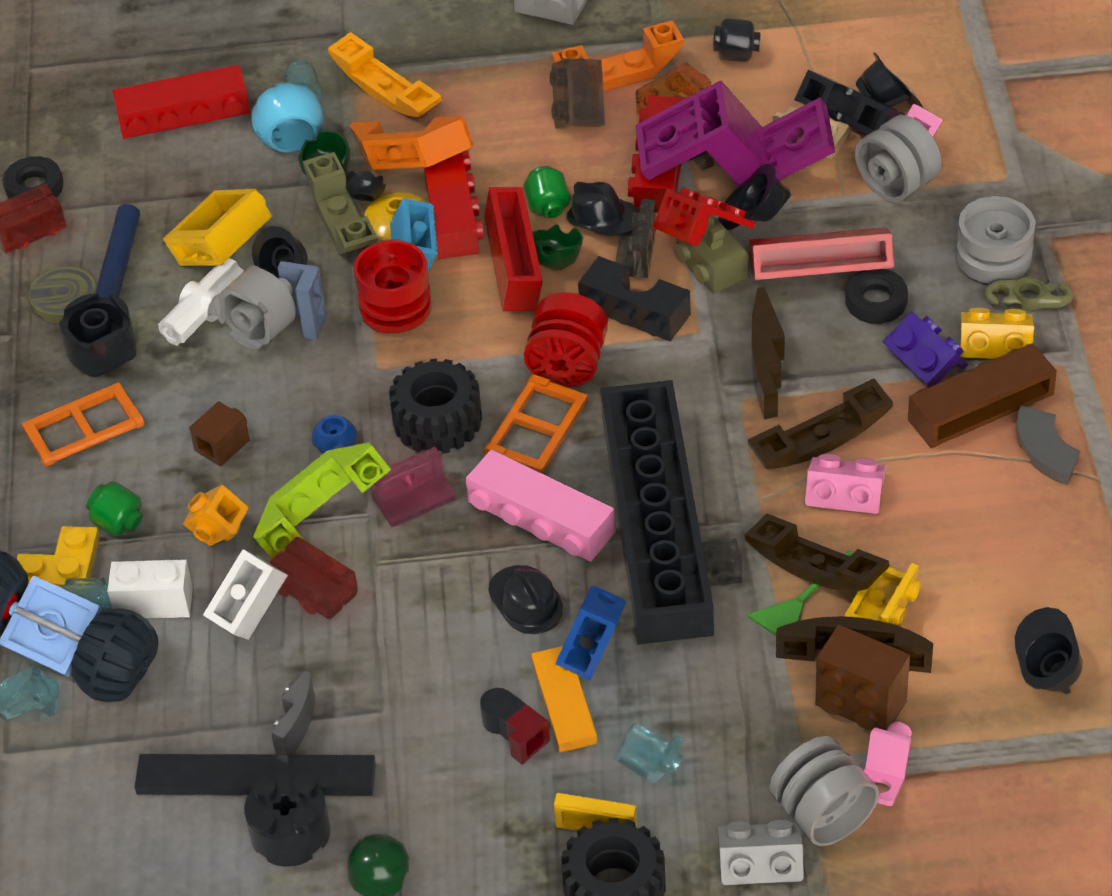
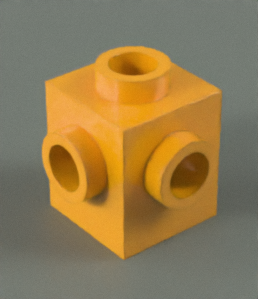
M222 484L205 494L199 492L195 495L187 506L190 512L182 524L192 531L199 541L206 543L210 547L222 540L229 541L236 535L249 507Z

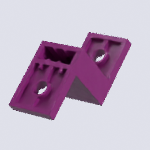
M722 80L635 125L641 173L648 180L696 157L704 151H707L739 187L764 164H772L774 166L776 178L780 181L835 153L827 105L821 98L762 127ZM800 136H803L802 139L797 142L798 138Z

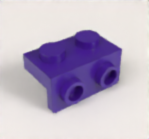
M912 311L882 341L929 387L936 385L956 364L963 370L968 366L960 357L964 350L952 338L948 337L943 341L938 336L942 329L928 316L921 320Z

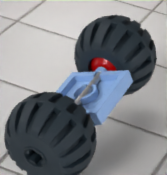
M0 550V645L64 676L69 677L72 672V677L79 688L95 700L104 702L125 700L143 678L157 654L158 636L150 622L131 610L117 608L102 611L103 608L34 575L28 584V575L19 561L10 554Z

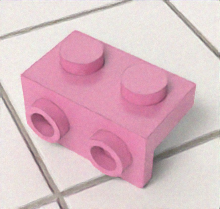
M832 454L819 455V458L813 457L807 474L805 504L813 507L877 514L880 509L881 490L885 480L886 465H879L877 461L868 458H860L855 462L844 461L839 456Z

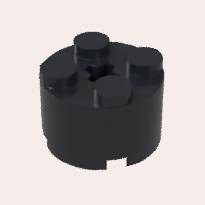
M96 293L81 296L66 306L59 326L67 357L76 368L85 371L86 375L90 377H99L106 371L116 369L134 359L136 356V339L129 310L123 300L113 295H110V299L99 298V294Z
M281 772L270 776L263 775L254 780L244 805L245 818L254 850L266 857L268 862L277 866H297L311 860L313 853L321 846L322 849L326 846L331 830L324 793L316 782L315 777L309 773Z

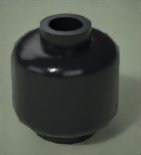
M726 18L721 22L720 26H715L713 51L718 52L721 60L747 62L752 57L753 51L759 52L761 34L760 32H754V24L750 20Z

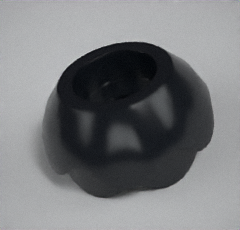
M351 171L346 178L347 193L350 197L361 201L376 200L382 195L386 187L383 176L375 177L369 171H364L360 174Z

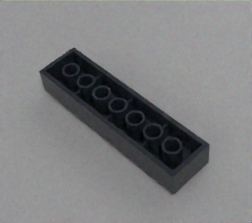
M673 380L600 388L603 427L637 644L714 636V608Z

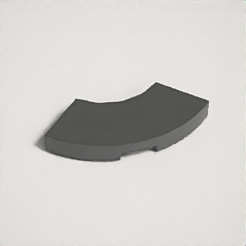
M1021 405L1016 426L1019 446L1023 448L1031 459L1030 463L1037 470L1053 480L1068 485L1079 460L1080 450L1067 445L1058 436L1055 429V414Z

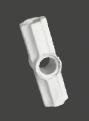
M228 258L222 265H216L199 283L196 281L187 283L180 294L179 303L158 324L160 333L164 335L169 343L178 346L180 343H184L205 320L210 322L217 320L214 307L216 297L241 275L244 270L239 267L235 260Z

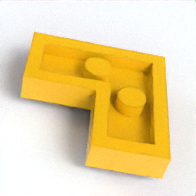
M62 526L55 555L18 554L17 560L28 575V584L34 575L73 594H87L100 540L98 527Z

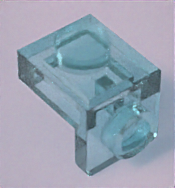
M34 666L0 682V718L8 721L35 707L49 717L57 714L58 683Z
M634 723L628 729L614 760L655 784L665 773L672 775L677 769L683 757L678 751L684 739L676 735L668 743Z

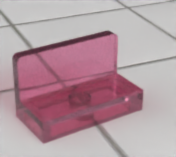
M436 447L389 466L391 470L371 486L372 498L391 527H395L456 500V493L444 476L442 457Z

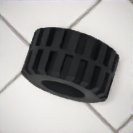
M436 358L430 359V362L426 363L422 361L416 362L412 368L407 366L402 370V375H397L394 378V385L390 386L389 390L392 421L396 436L401 437V442L405 446L412 445V450L417 452L426 450L427 454H435V451H442V454L449 453L451 448L455 447L458 450L464 447V441L471 442L475 438L474 432H479L481 428L482 410L479 384L471 370L466 371L465 366L461 363L454 365L452 360L444 359L443 362H440Z
M609 818L610 823L602 824L601 820L592 822V828L588 829L583 826L577 830L578 838L570 837L567 841V850H563L561 856L564 896H664L666 892L664 852L660 850V842L656 836L650 838V830L642 826L637 829L634 821L626 820L625 824L618 822V818ZM611 868H620L632 873L629 878L619 882H605L594 877L599 872Z

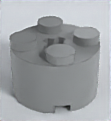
M252 265L216 297L214 303L216 316L221 325L226 321L232 329L229 335L235 341L245 347L259 349L263 345L270 343L295 319L296 308L291 296L293 294V287L285 278H277L270 272Z

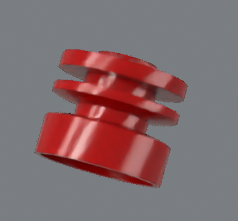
M386 240L372 244L359 254L354 264V277L358 290L359 311L363 322L372 329L383 333H401L412 330L422 324L429 316L432 305L430 286L428 284L427 260L423 251L414 244L405 241Z
M560 292L548 295L540 301L536 308L531 325L532 330L528 335L527 344L523 352L524 363L532 374L549 379L552 383L564 387L583 385L590 381L597 371L601 348L608 329V317L601 306L592 299L580 294Z

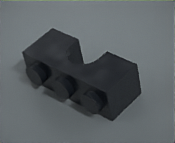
M807 70L794 99L806 105L821 98L827 105L829 116L845 122L850 127L867 135L872 131L878 130L882 124L892 117L905 115V113L811 70Z
M598 256L578 282L579 294L592 299L601 306L608 318L670 342L691 315L690 290L659 279L650 290L644 292L630 291L629 267Z

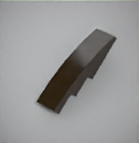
M765 287L757 288L752 312V372L756 396L765 420L778 417L777 389L781 388L780 361L784 360L785 335Z

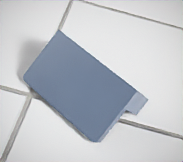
M281 261L278 265L279 278H285L293 287V294L291 296L295 303V316H300L303 337L317 340L327 317L320 268Z

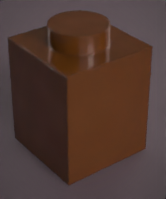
M220 401L189 427L194 451L220 467L250 441L247 419L244 414L236 408L231 409Z

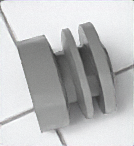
M830 736L816 737L792 751L777 767L771 777L769 786L773 798L782 804L787 814L794 816L797 826L813 844L818 846L832 845L857 830L871 815L877 805L880 794L877 785L862 768L854 765L852 757L843 751L842 746L836 739Z

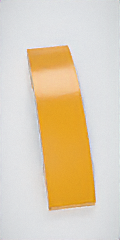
M352 32L328 48L329 55L353 82L371 97L394 111L412 117H421L442 101V95L422 81L418 80L412 84L376 59L373 54V47Z

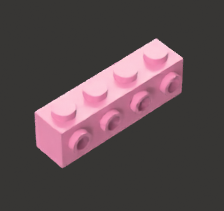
M490 450L466 477L468 502L472 503L474 507L482 511L486 510L502 518L510 525H517L533 533L540 540H547L564 548L566 552L573 556H580L591 562L616 533L614 508L496 451Z

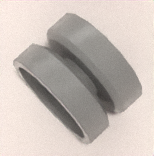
M898 115L892 117L882 124L878 130L872 131L860 139L855 147V160L864 181L875 194L889 202L898 203L904 201L914 194L919 187L925 186L935 179L941 171L942 159L936 142L928 130L910 116Z
M991 196L979 198L969 203L960 213L958 223L956 260L959 268L968 277L988 284L996 280L1018 279L1024 276L1031 267L1036 221L1032 212L1023 203L1008 197Z

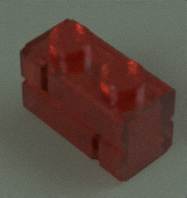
M47 184L38 186L0 203V247L5 254L16 249H22L28 244L46 236L55 235L58 231L67 227L61 204Z
M295 537L285 547L284 551L281 550L270 561L271 565L288 575L277 593L284 597L291 595L299 601L303 609L309 614L319 613L331 620L342 609L343 605H346L357 595L358 587L355 572L300 537Z

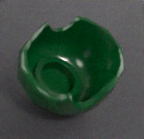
M321 130L315 139L305 140L298 158L302 172L306 175L303 161L335 152L345 172L350 161V149L347 139L338 132Z
M555 224L548 230L539 229L532 232L539 265L552 270H562L575 263L583 242V236L578 229L573 228L569 233H564L559 225Z
M371 834L363 839H359L350 851L348 858V880L353 889L364 896H389L400 891L404 877L409 872L408 861L410 858L404 844L390 835Z

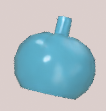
M289 82L278 83L275 87L268 88L258 97L252 111V126L259 140L268 148L287 153L299 151L305 140L315 139L319 131L323 129L324 108L314 91L308 87Z

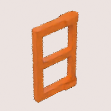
M531 375L498 430L485 446L483 454L486 456L490 450H493L543 474L586 405L588 395L552 383L549 379ZM534 391L572 404L559 426L521 413ZM514 424L552 437L539 459L500 446Z
M119 382L21 423L25 434L45 468L132 429L145 426L143 417ZM115 397L128 419L94 433L81 411ZM72 416L85 438L50 452L38 430Z

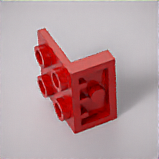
M682 187L680 193L669 189L666 190L652 228L699 247L701 239L707 231L708 220L711 214L752 229L756 222L744 218L746 211Z

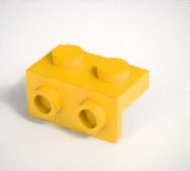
M970 308L969 312H961L960 347L964 352L960 356L963 358L996 359L1013 349H1019L1033 343L1032 314H1026L1024 310L1007 309L1005 313H990V310L986 308Z
M911 563L906 573L889 567L868 589L858 591L844 617L873 619L901 627L905 619L907 603L909 601L912 603L916 601L922 587V581L918 580L919 565Z

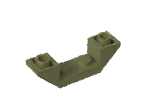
M335 152L303 161L317 211L338 254L379 243L368 217H360L350 195L346 191L345 172Z

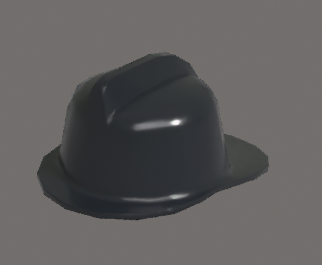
M874 52L873 55L876 60L856 81V86L860 93L890 107L907 101L911 106L916 104L923 108L915 94L884 65L879 56Z
M764 164L726 199L725 203L746 211L744 217L746 219L767 222L779 212L790 198L791 192L776 178L774 166L772 164ZM718 217V221L726 230H731L741 225Z
M578 181L574 184L572 207L567 212V220L570 224L602 235L619 236L630 233L638 228L642 222V213L639 208L630 202L619 199L609 183H585Z
M270 226L264 228L256 236L252 246L254 265L270 272L277 278H279L278 265L281 261L307 265L308 256L305 247L282 227Z
M514 565L502 569L491 579L488 589L490 597L512 628L526 634H539L547 632L556 626L562 617L563 604L560 596L553 587L551 580L538 569L528 565Z
M1050 607L1037 609L1022 620L1014 637L1015 650L1022 676L1025 682L1034 689L1061 691L1064 694L1071 693L1070 686L1076 682L1082 672L1083 663L1073 625L1068 616L1059 609Z

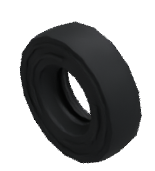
M30 156L20 159L8 167L4 173L3 186L8 199L15 205L25 208L40 207L56 199L62 192L63 176L58 164L50 158ZM31 177L45 178V181L38 186L24 187L21 185L23 181Z
M886 269L859 271L850 278L846 285V307L860 321L870 324L887 323L903 314L908 303V288L903 278L893 271ZM869 290L886 291L890 297L883 302H872L866 300L863 295Z

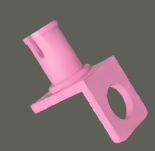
M902 722L891 723L887 731L873 728L870 735L864 772L873 782L883 783L889 787V791L879 794L877 802L886 806L894 804L906 776L912 731L910 727Z

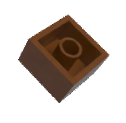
M838 624L816 658L815 705L821 707L829 714L839 715L856 722L866 730L879 728L887 731L888 726L895 722L907 702L910 654Z

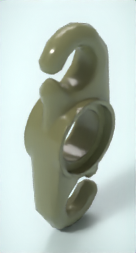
M1035 277L996 280L989 284L984 291L986 300L994 306L998 305L1000 300L993 293L1003 292L1008 295L1002 300L1004 305L1014 304L1018 309L1027 312L1038 309L1062 308L1070 304L1074 297L1073 290L1069 285L1065 283L1058 285L1059 290L1065 293L1064 296L1058 297L1050 293L1055 290V284H1044ZM1025 290H1031L1036 292L1038 296L1026 298L1020 293Z

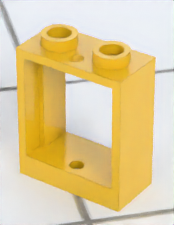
M257 189L214 190L169 232L163 240L180 266L222 265L272 217V214L266 206L264 197Z

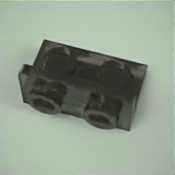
M566 58L553 63L550 72V84L553 87L551 114L555 121V128L563 129L569 126L600 127L605 125L602 60Z
M642 199L639 213H633L632 231L620 235L615 262L629 267V277L648 278L657 231V229L652 228L656 219L655 200Z

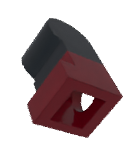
M493 688L481 696L480 708L483 726L487 731L501 734L502 737L509 741L511 756L523 765L550 741L548 720L510 691L504 688Z

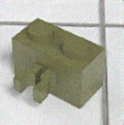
M712 214L708 220L707 231L702 237L699 247L676 238L674 250L677 258L681 263H686L693 271L697 281L700 284L704 283L713 294L748 278V252Z

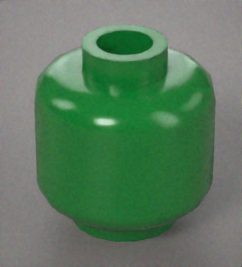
M541 166L532 170L524 181L523 190L532 213L546 218H554L561 215L563 210L569 205L571 195L564 174L561 171L550 166Z
M117 482L98 485L86 504V508L89 510L90 521L113 536H120L126 530L133 532L143 518V513L140 512L141 498Z

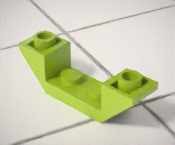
M370 442L327 450L269 497L253 535L254 539L276 564L304 541L303 537L296 530V525L351 481L363 493L391 469Z

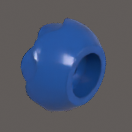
M337 415L327 416L315 425L312 431V444L323 454L327 450L353 446L357 432L354 425L345 417Z

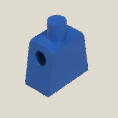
M591 586L555 664L591 680L626 601L604 589ZM582 636L588 637L594 642L591 649L584 648L579 644Z

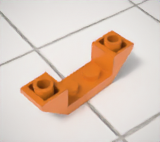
M671 20L643 28V48L591 62L583 46L578 45L551 53V58L563 79L596 94L655 78L684 46V38L674 21Z
M464 116L435 117L424 131L384 133L380 121L352 122L350 125L359 152L372 170L429 167L468 150L474 145Z

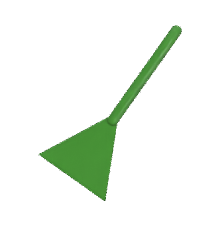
M847 551L844 554L851 556L853 553L852 551ZM812 583L797 598L749 613L747 617L776 636L777 628L799 621L804 601L820 586Z

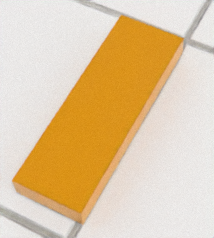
M563 646L531 653V662L559 753L598 744L597 734L578 675L555 664Z

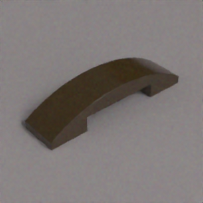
M873 378L844 392V403L786 431L779 424L748 439V445L766 469L799 464L830 452L864 432L893 407V401Z
M765 514L744 535L745 541L777 566L808 582L830 589L842 591L866 590L890 567L888 560L857 549L851 556L799 537L796 524L770 514Z
M820 617L793 622L777 628L776 658L814 662L816 649L822 650L839 624L910 654L909 671L931 673L933 643L908 629L887 622L859 617Z

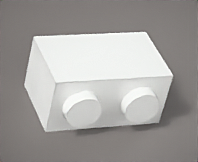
M242 550L203 616L230 633L249 640L288 575L260 557Z
M187 560L111 562L107 592L112 609L131 610L140 614L145 619L190 617L193 586Z

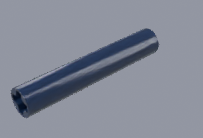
M123 204L117 209L95 294H99V298L110 299V295L119 298L140 218L139 209L133 205Z

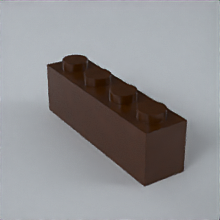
M1033 343L1019 349H1013L1001 357L989 362H983L971 370L959 375H953L943 382L927 389H921L915 394L910 395L908 421L928 446L934 448L1016 412L1020 409L1021 405L1029 406L1054 395L1057 370Z

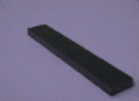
M140 754L134 787L137 795H248L252 789V783L260 776H270L281 772H296L313 775L324 795L373 796L376 760L375 755Z

